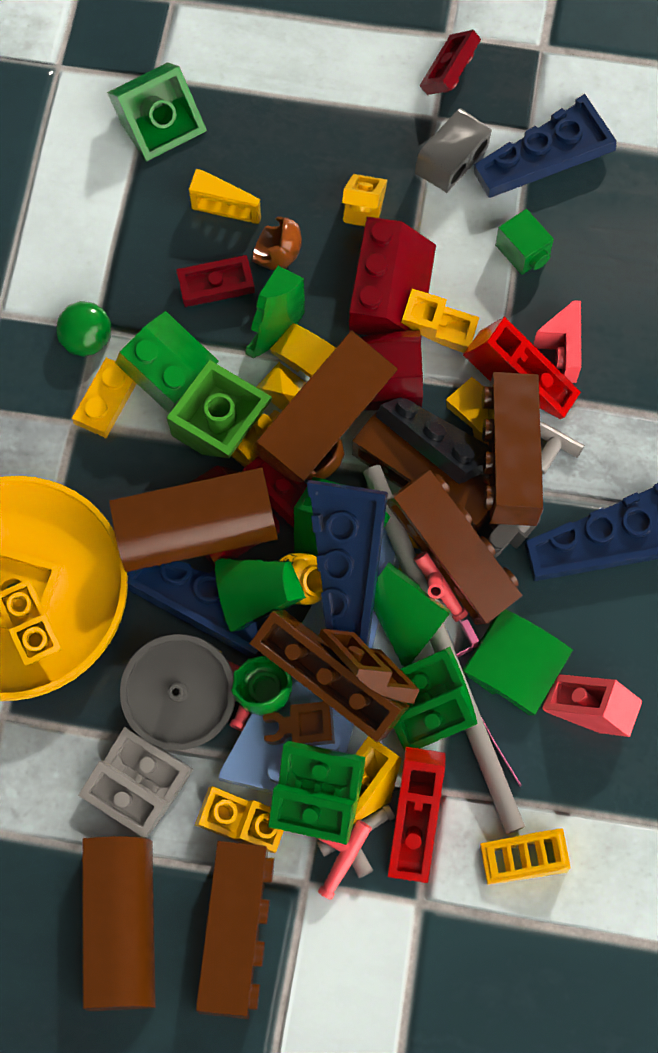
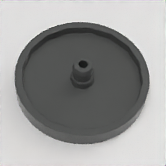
M184 634L166 635L154 639L141 647L133 655L124 670L120 685V701L125 718L142 739L154 746L168 750H187L203 745L222 731L233 713L236 701L231 691L233 671L224 655L205 640Z

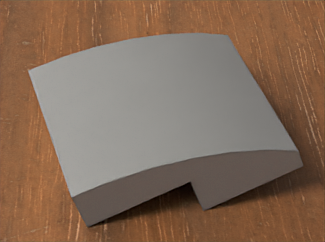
M124 727L104 761L98 762L78 796L139 836L147 838L192 773L193 768L160 747L148 743L130 728Z

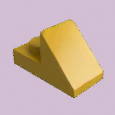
M353 174L343 191L342 203L345 204L343 222L365 227L367 216L380 218L387 180Z

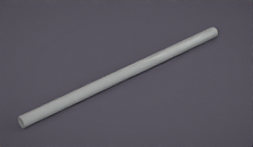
M380 465L372 466L363 472L369 489L388 492V498L392 496ZM386 505V512L389 514L390 519L385 526V530L401 570L420 584L419 588L428 594L427 580L413 560L417 555L409 535L388 505ZM443 623L430 639V643L434 653L451 647L461 670L478 723L465 729L505 832L509 834L524 828L525 825Z

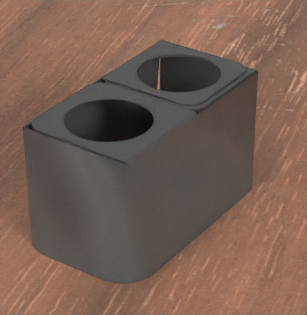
M459 108L421 149L417 156L415 174L448 193L487 150L492 130L465 110Z

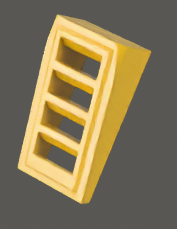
M195 170L189 188L193 210L260 224L261 207L259 198L203 170Z
M563 828L480 843L487 885L563 874L570 870ZM551 842L555 862L548 864L544 843ZM535 845L539 866H531L528 846ZM518 847L522 869L515 870L511 848ZM502 850L506 872L498 873L495 851Z

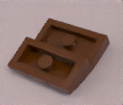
M321 628L319 633L321 639L364 685L384 697L414 704L420 689L381 649L369 648L355 632Z

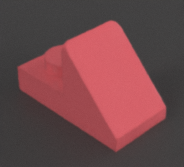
M575 300L537 331L533 344L537 349H556L555 367L562 369V374L572 383H577L581 370V301Z

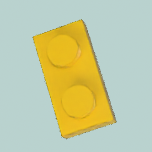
M106 357L72 417L73 423L107 438L137 383L115 364L114 360Z

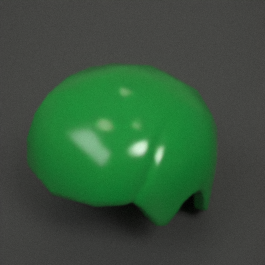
M79 301L70 304L63 310L57 320L56 333L58 341L70 354L82 357L97 354L111 339L112 322L105 310L95 303Z
M262 655L248 659L238 670L234 671L231 691L235 700L245 711L263 716L264 714L277 712L285 706L292 692V676L269 658Z

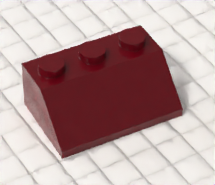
M367 216L349 312V332L352 330L356 334L375 335L412 330L401 323L412 288L429 293L436 244L402 221Z

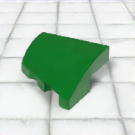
M277 266L259 294L256 306L257 311L251 326V330L257 334L246 347V355L252 358L262 355L270 350L293 323L298 324L305 314L304 278Z
M222 558L215 561L218 594L230 632L241 630L270 615L272 611L284 610L306 598L291 561L265 562L257 559L231 560V558Z
M388 562L377 577L373 610L401 665L407 666L414 661L451 611L420 589V584Z

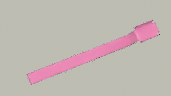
M468 619L462 622L459 620V623L471 647L457 653V658L472 651L479 642ZM484 722V725H485V727H486V730H487V732H488V734H489V736H490V738H491L493 744L495 745V747H496V749L498 750L499 754H500L501 757L503 758V760H504V762L506 763L507 767L509 768L510 772H511L512 775L514 776V778H515V780L517 781L518 785L521 787V783L519 782L518 778H517L516 775L514 774V772H513V770L511 769L510 765H509L508 762L506 761V759H505V757L503 756L502 752L500 751L499 747H498L497 744L495 743V741H494V739H493L491 733L489 732V730H488V728H487V726H486V724H485V722Z

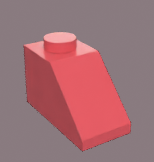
M559 674L546 696L542 710L597 733L630 737L642 700L617 680Z

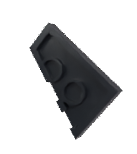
M399 397L380 405L375 417L458 484L483 473L484 453L489 452V445L408 399Z

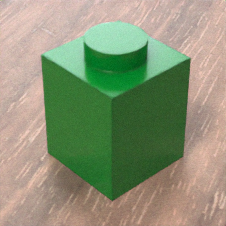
M526 208L498 227L495 246L517 271L523 275L532 268L534 270L540 269L549 261L554 238Z

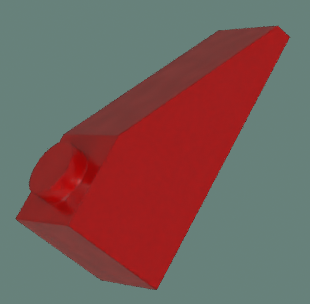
M506 317L480 330L463 354L489 381H491L493 372L538 374L540 409L558 419L566 416L581 393Z
M406 747L388 871V877L428 883L445 772V752Z

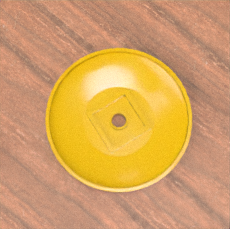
M0 477V592L5 590L10 584H19L30 579L62 650L25 667L0 611V701H17L44 695L61 688L80 676L101 656L110 644L122 620L126 605L128 575L120 558L115 532L108 520L98 508L76 491L62 484L37 477Z

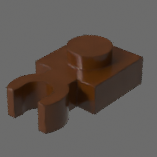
M324 701L290 705L291 717H283L277 712L263 715V721L266 723H279V730L276 734L264 736V741L270 745H279L286 741L288 737H292V742L311 746L335 743L332 707Z

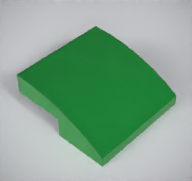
M505 609L493 619L463 668V673L489 693L501 695L529 716L535 715L573 649L535 624Z
M447 647L400 668L420 689L414 704L407 703L409 705L408 709L394 726L404 752L406 747L420 749L478 724L467 686L451 647Z
M287 741L283 745L279 782L273 788L269 827L347 845L356 815L366 757Z

